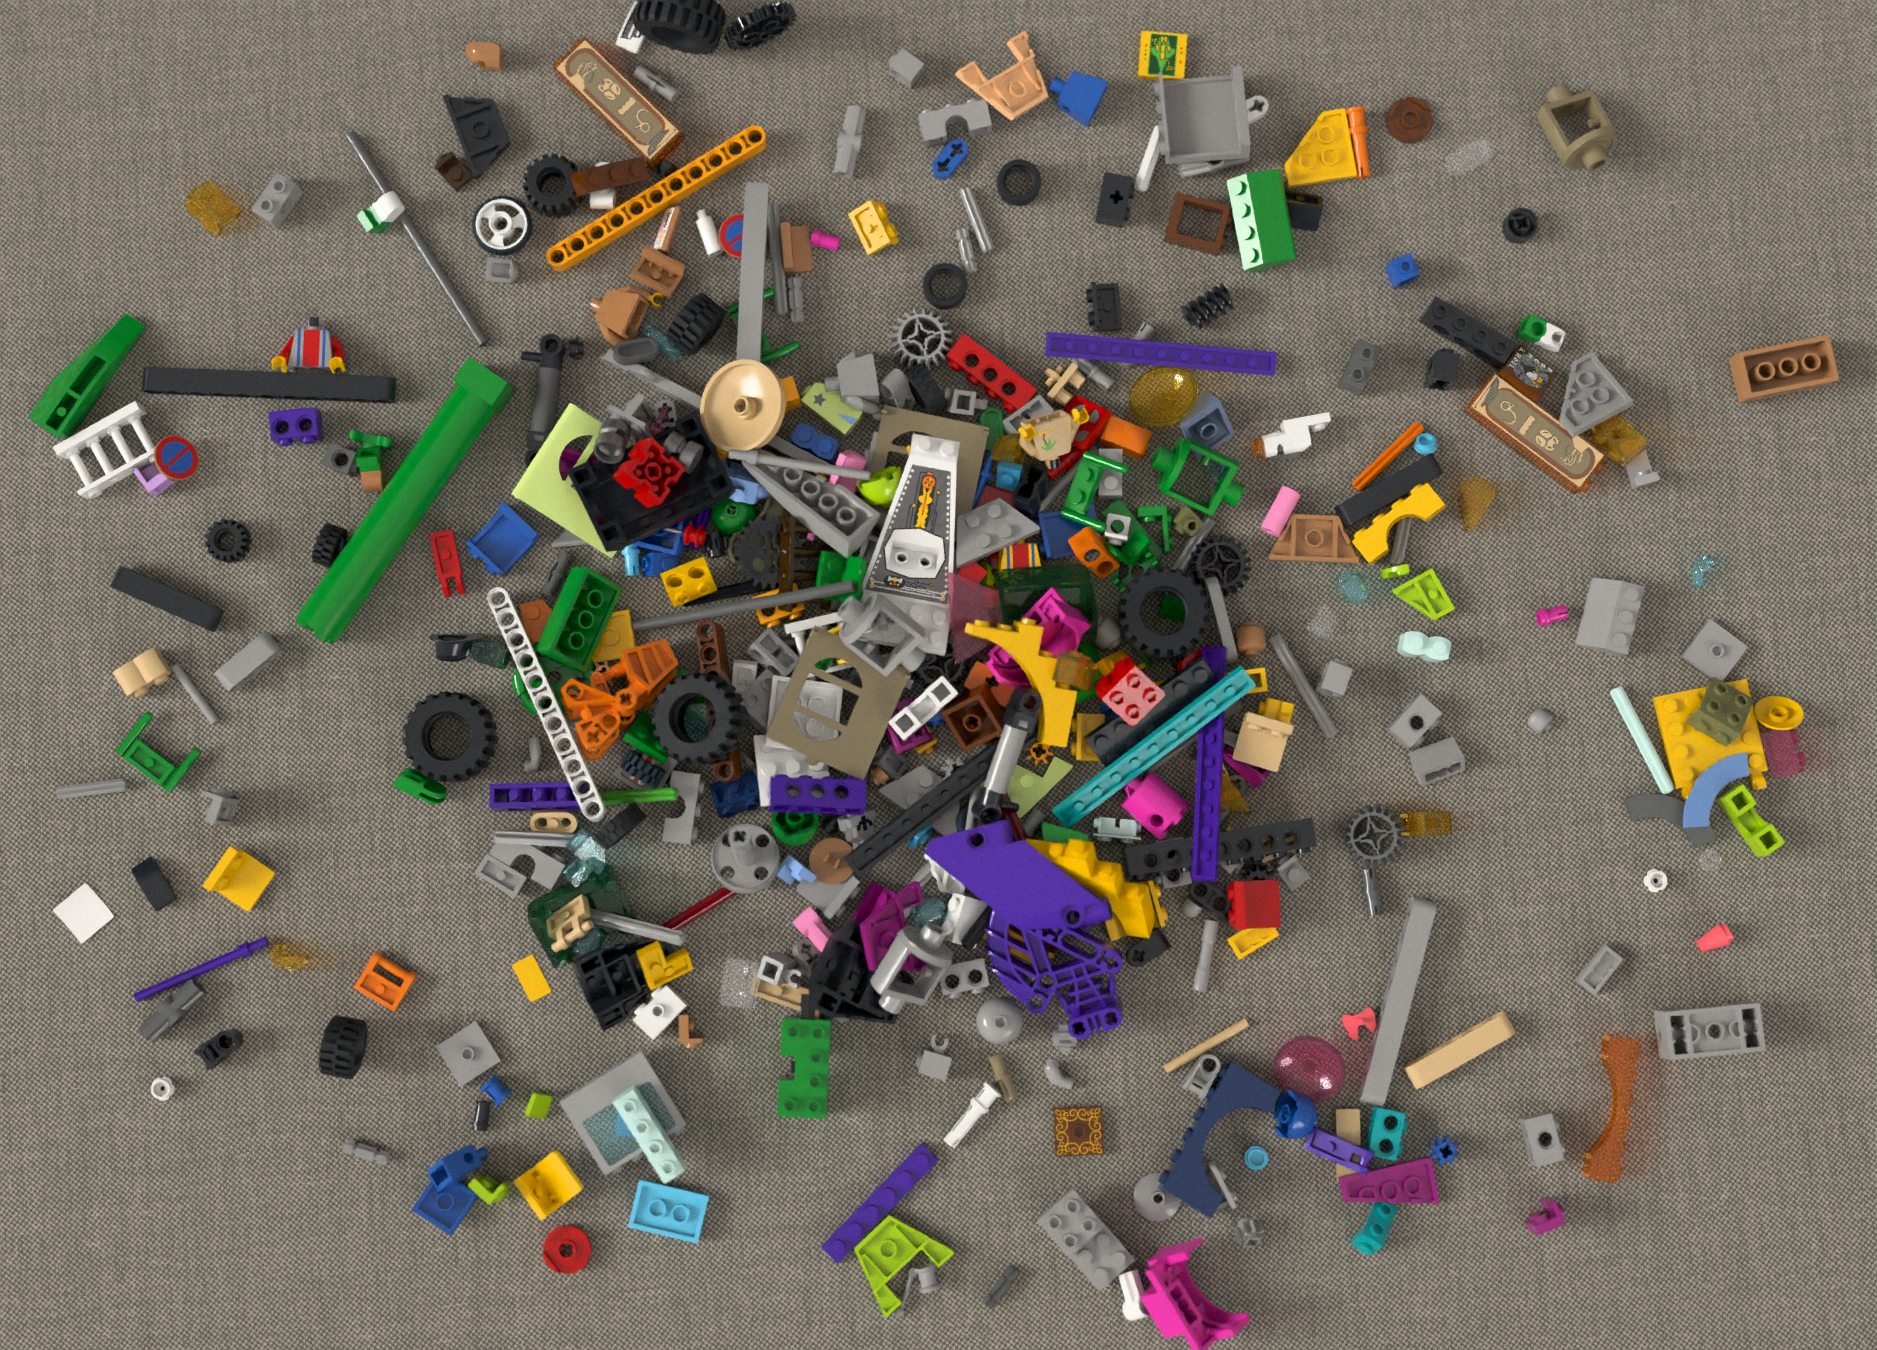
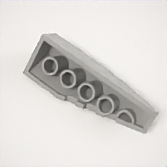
M761 448L756 450L759 451L760 454L776 456ZM742 461V465L787 511L846 558H849L863 545L880 517V513L847 488L839 484L835 486L826 482V478L820 475L813 476L805 472V470L762 463L753 465L747 464V461Z

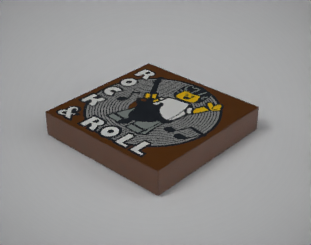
M1520 344L1499 375L1537 402L1557 371Z

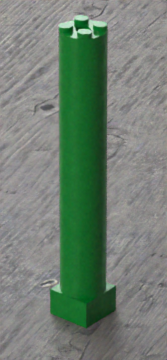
M468 357L453 379L456 382V386L297 614L295 622L312 632L315 630L316 633L314 635L322 641L328 642L331 645L334 642L337 643L495 412L501 414L516 391L507 381L472 358Z

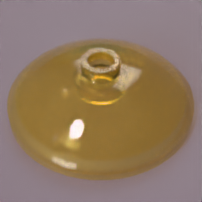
M1166 366L1154 368L1139 377L1132 386L1129 393V406L1135 418L1146 425L1155 427L1172 425L1185 418L1193 410L1198 399V387L1193 376L1182 368Z

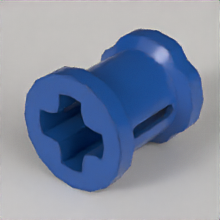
M495 1074L480 1090L486 1092L495 1101V1105L498 1106L512 1091L510 1089L507 1090L497 1080L498 1076Z

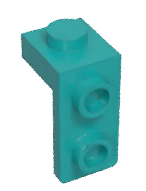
M1387 1202L1373 1203L1364 1227L1353 1236L1350 1244L1357 1247L1364 1254L1373 1255L1383 1247L1398 1207Z

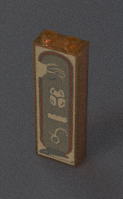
M586 36L582 40H577L571 46L570 51L565 56L559 57L554 63L552 69L555 75L639 157L644 156L645 163L652 170L656 167L655 163L658 164L660 158L665 159L685 139L683 131Z
M1496 371L1489 375L1462 411L1573 495L1580 491L1585 492L1592 483L1590 480L1594 472L1598 474L1606 464L1603 461L1607 456L1605 452L1581 434L1572 437L1560 423L1557 416L1538 402L1532 400Z

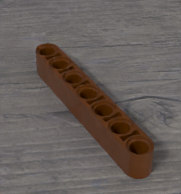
M701 621L696 627L701 674L714 676L718 672L719 677L725 679L726 683H731L724 629L717 622ZM712 626L713 634L708 637L707 630ZM715 649L716 657L714 660H711L710 653ZM704 697L710 735L715 726L716 713L710 700ZM739 747L735 752H728V758L718 760L717 763L713 764L714 774L718 780L735 782L740 779L742 764ZM728 765L731 767L729 777L725 774V769Z

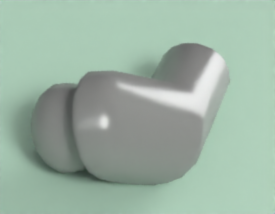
M1049 1059L1044 1066V1072L1049 1082L1071 1090L1074 1078L1062 1075L1058 1068L1059 1062L1055 1059Z

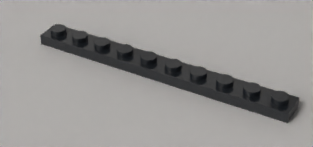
M1038 719L1032 733H1027L1021 752L1037 741ZM1000 737L843 857L855 874L861 877L984 782Z

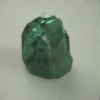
M486 639L473 642L470 646L471 655L477 662L502 670L506 669L511 657V652L507 646Z

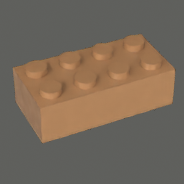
M1829 335L1739 352L1729 358L1739 403L1825 387L1839 380Z

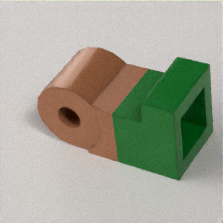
M359 448L355 460L357 467L360 469L364 491H383L386 487L381 448Z

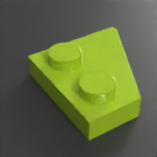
M1432 568L1392 590L1393 594L1432 620H1436L1455 609Z

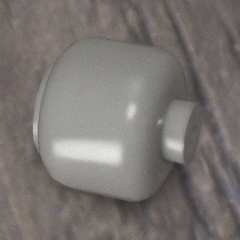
M1543 708L1535 709L1529 716L1527 724L1538 734L1543 733L1544 730L1548 732L1553 726L1551 723L1553 716Z

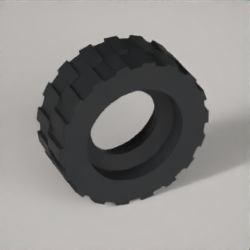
M918 363L904 372L914 398L925 413L935 415L947 407L941 390L923 365Z
M634 802L611 819L594 836L608 850L635 829L647 816Z

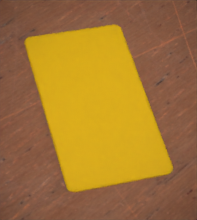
M529 955L512 965L530 1002L551 992L533 955Z

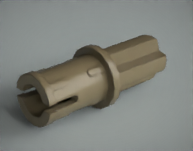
M999 1053L989 1057L988 1060L996 1076L994 1080L998 1082L1004 1100L1010 1101L1017 1097V1092L1010 1077L1012 1073L1007 1069L1003 1054Z

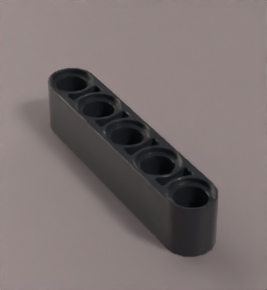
M1433 453L1333 509L1337 516H1339L1344 528H1347L1407 495L1418 484L1421 483L1423 486L1444 472Z
M121 565L110 587L212 632L216 631L224 614V611Z

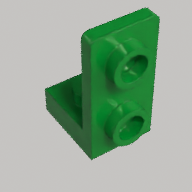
M1166 505L1138 507L1136 510L1137 520L1143 519V523H1154L1160 518L1163 555H1168L1169 549H1173V536L1168 535V526L1172 524L1171 512H1167Z

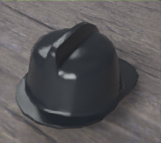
M433 634L429 636V639L435 641L436 657L438 660L459 662L469 655L473 641L486 637V634Z

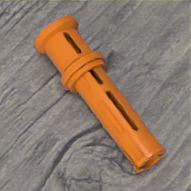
M1363 106L1346 109L1350 137H1352L1357 171L1356 179H1364V176L1366 178L1371 177L1365 136L1368 133V126H1365L1364 118L1366 107Z

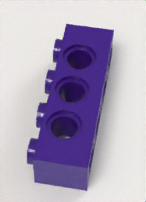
M785 774L770 777L768 812L864 815L866 809V780H860L857 777H849L846 780L836 779L833 776L817 779L809 775L791 778ZM794 789L799 792V795L794 797L789 795L787 791ZM818 790L822 792L823 796L815 797L811 792ZM842 791L847 797L839 798L835 792Z
M569 782L490 784L489 808L494 812L581 810ZM586 783L580 786V794L589 792V786Z

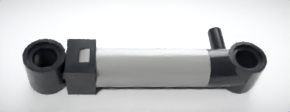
M1027 686L1017 687L1011 695V702L1014 707L1007 706L1002 720L1005 723L981 794L972 805V815L983 825L999 822L1002 818L1001 809L1012 812L1019 810L1018 803L1004 800L1027 733H1032L1037 717L1033 714L1038 712L1042 705L1041 696ZM1029 696V701L1023 704L1024 699ZM990 808L989 813L983 816L985 810Z

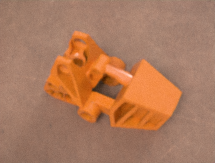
M666 638L621 651L620 663L612 666L606 672H594L591 675V687L570 679L561 688L563 695L561 703L568 720L579 721L575 723L577 729L575 737L584 758L588 761H598L617 742L620 731H628L635 722V712L643 706L649 710L658 699L659 692L665 691V685L675 679L677 675L676 668L679 666V663ZM624 676L627 688L620 690L616 696H612L606 682L615 677ZM571 686H576L580 689V693L572 689L568 693L566 691ZM621 716H622V717H628V716H629V720L626 721V718H625L624 721H622V720L620 719V717H621ZM589 750H590V751H596V750H597L598 753L596 754L595 752H592L591 754H589L588 752H589Z

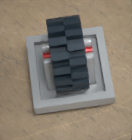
M632 746L613 776L635 790L663 788L671 776L672 770L674 771L680 761L669 756L662 765Z

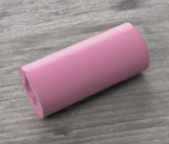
M1282 486L1260 528L1270 535L1279 537L1301 495L1291 488Z

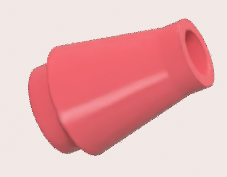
M1725 923L1720 926L1717 924L1700 939L1696 940V944L1700 951L1704 953L1730 945L1729 942L1733 941L1734 938Z

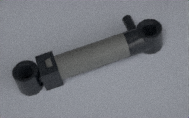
M553 333L546 334L541 338L539 343L540 353L521 352L522 360L539 362L530 431L528 430L526 447L529 451L524 458L527 467H529L555 424L561 370L566 346L561 338ZM551 343H558L556 351L548 352V346Z

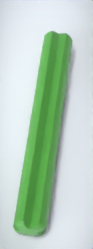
M674 787L599 792L605 805L672 801L678 799V789Z

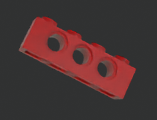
M964 333L947 354L946 360L949 361L948 366L956 372L962 371L966 374V379L974 386L979 384L985 389L984 393L993 400H1000L1004 403L1003 407L1011 414L1030 402L1037 394V388ZM968 358H975L979 363L975 367H969L965 362ZM991 371L996 374L997 378L994 381H987L984 378V374ZM1010 385L1014 387L1015 393L1006 395L1002 391L1003 387Z

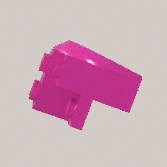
M1053 587L1022 617L1036 620V625L1043 627L1039 650L1053 652V657L1060 659L1058 673L1072 660L1080 645L1082 635L1092 626L1081 611L1070 606L1058 590ZM996 644L988 653L991 659L986 664L1000 683L1016 688L1027 686L1031 689L1032 686L1024 670L1008 652Z
M1200 1237L1162 1248L1147 1261L1150 1268L1145 1273L1153 1285L1140 1296L1163 1337L1170 1338L1184 1335L1192 1350H1207L1216 1340L1236 1336L1250 1322L1248 1313H1229L1215 1306L1203 1295L1193 1281L1188 1270L1187 1260L1191 1257L1190 1252L1198 1245L1205 1243Z

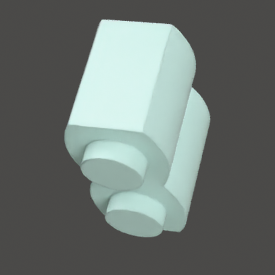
M1409 631L1400 635L1397 652L1406 657L1414 658L1420 656L1428 662L1438 663L1449 659L1452 642L1443 637H1428L1420 632Z

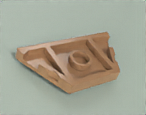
M1291 514L1268 556V561L1358 564L1359 558L1352 549L1351 541L1343 529L1339 516Z

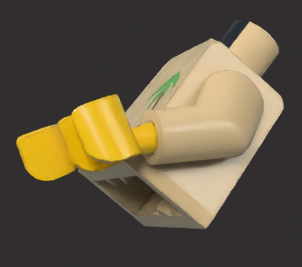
M1085 408L1081 412L1073 409L1072 416L1060 409L1021 421L1022 427L1018 429L1021 433L1019 445L1030 456H1034L1040 461L1045 460L1048 469H1056L1060 467L1059 456L1070 452L1071 443H1073L1080 424L1087 422L1089 415Z

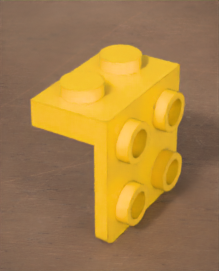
M557 1150L550 1153L538 1164L513 1181L540 1220H543L583 1190V1185Z

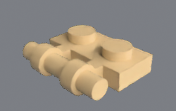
M581 894L546 918L548 936L554 940L557 939L551 945L553 951L558 952L561 949H567L572 945L573 941L578 938L582 939L588 935V931L594 928L592 921L587 920L584 922V920L591 916L589 901L584 895Z

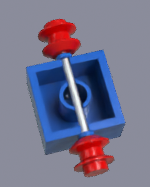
M689 517L632 545L673 555H683L685 545L688 546L690 542H694L695 548H698L700 544H704L706 531H704L703 525H700L698 529L694 528L693 523H691L692 517Z

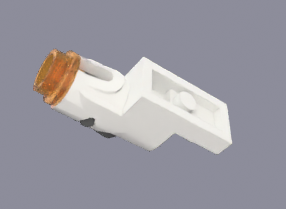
M1329 412L1284 420L1280 424L1281 432L1278 430L1268 435L1258 436L1257 439L1252 440L1254 457L1261 460L1297 459L1300 452L1305 451L1311 445L1309 429L1312 432L1321 431L1331 422Z

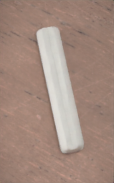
M1155 126L1134 184L1135 189L1140 192L1147 191L1160 153V141H1163V135L1158 134V126Z

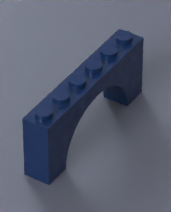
M1233 1062L1227 1063L1226 1066L1223 1064L1216 1075L1219 1078L1215 1086L1211 1085L1210 1090L1205 1096L1207 1100L1204 1106H1199L1193 1116V1119H1195L1191 1128L1187 1127L1181 1139L1184 1142L1180 1149L1176 1148L1170 1157L1172 1164L1169 1169H1164L1158 1179V1182H1160L1158 1188L1207 1218L1214 1216L1223 1199V1196L1211 1186L1204 1171L1203 1149L1209 1132L1220 1118L1239 1108H1253L1264 1113H1270L1281 1093L1278 1089Z

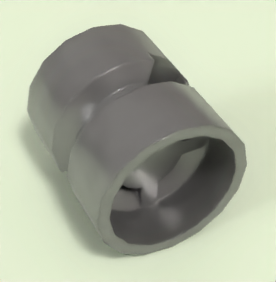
M608 419L601 424L593 450L599 460L604 463L615 464L623 459L631 433L626 423L617 419Z
M674 431L671 432L662 446L665 449L663 455L666 458L673 456L686 468L684 471L689 474L697 466L704 450L703 446L693 441L686 442L684 436Z

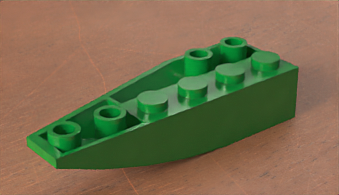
M127 314L121 317L53 379L28 417L62 440L73 436L146 326Z

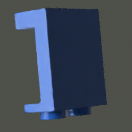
M505 502L499 506V512L471 541L468 540L466 542L470 547L467 551L476 560L481 557L487 563L484 567L493 576L498 573L502 577L541 538Z
M1092 502L1088 514L1086 513L1085 516L1096 519ZM1062 510L1044 514L1043 512L1038 513L1034 523L1040 528L1039 533L1042 542L1038 543L1040 555L1045 556L1046 561L1076 556L1068 540L1088 526L1062 517ZM1091 549V550L1087 551L1085 554H1087V553H1092V552H1097L1098 550H1097V549Z

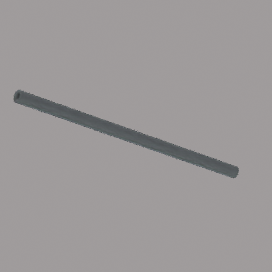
M349 132L345 138L380 193L384 195L387 192L393 191L356 132ZM404 209L397 217L398 221L479 347L486 345L489 340Z

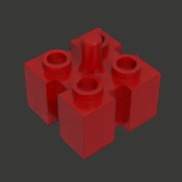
M652 437L638 441L628 454L632 460L623 462L613 476L624 488H634L636 493L633 496L647 508L661 505L670 492L667 485L676 483L686 469L673 456L666 458L663 455L665 449Z

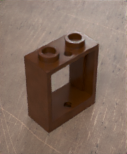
M1177 192L1163 242L1217 256L1219 250H1224L1227 236L1223 234L1225 227L1229 228L1233 214H1229L1231 206ZM1183 204L1222 214L1215 243L1176 233Z

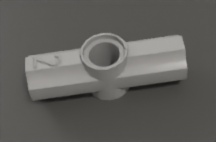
M847 106L843 129H840L837 141L838 152L833 174L841 178H853L857 155L861 152L863 143L862 132L867 110L860 106Z
M1250 157L1219 160L1217 165H1213L1209 161L1178 163V169L1182 179L1206 173L1216 174L1223 169L1250 163Z

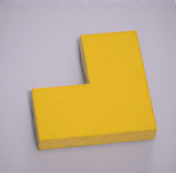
M655 941L636 951L646 982L651 991L693 970L688 951L685 948L664 957L661 945L658 941Z

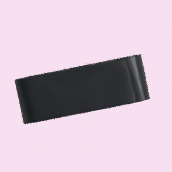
M1192 881V884L1188 886L1189 896L1229 924V911L1232 910V903L1228 901V896L1208 882ZM1198 883L1203 884L1205 887V894L1201 897H1197L1194 894V886ZM1217 897H1221L1225 902L1224 908L1220 911L1216 910L1213 906V901Z

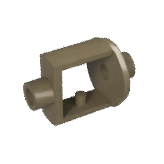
M1567 84L1555 86L1547 93L1546 98L1549 103L1539 109L1536 119L1559 160L1564 166L1572 170L1586 167L1589 172H1595L1602 169L1610 160L1607 154L1617 142L1616 130L1592 90L1573 95ZM1584 110L1589 118L1587 121L1588 127L1595 128V130L1586 133L1570 144L1556 119Z

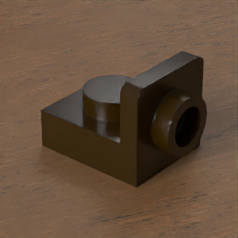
M452 152L440 156L436 161L437 164L434 166L437 172L456 192L474 178Z

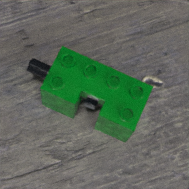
M801 994L800 1016L785 1015L782 1018L780 1055L795 1056V1060H791L790 1073H794V1076L782 1075L779 1079L777 1117L826 1119L828 1115L829 1064L833 1017H815V1009L809 1006V994Z

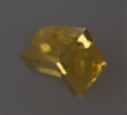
M284 942L273 944L270 958L271 962H274V967L287 966V971L302 970L301 965H309V955L285 957Z

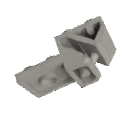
M1073 1187L1037 1218L1038 1223L1067 1257L1072 1259L1099 1292L1135 1261L1130 1252Z

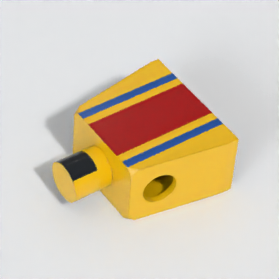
M1024 539L999 550L995 582L1044 581L1036 543H1025Z

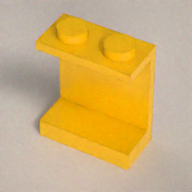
M1153 880L1138 883L1148 885L1156 919L1153 929L1166 926L1165 920H1168L1165 907H1160L1158 898L1161 897L1158 883L1154 884ZM1112 910L1113 919L1104 921L1109 941H1115L1128 936L1121 921Z

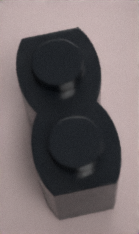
M1036 463L1029 464L1023 473V481L1016 486L1013 493L1015 509L1029 519H1033L1038 514L1041 501L1048 495L1050 490L1048 468L1046 466Z

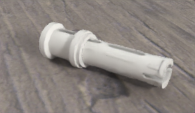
M987 1081L984 1082V1087L976 1097H972L971 1105L943 1138L954 1149L982 1114L988 1113L990 1105L997 1097L1000 1098L1002 1095Z

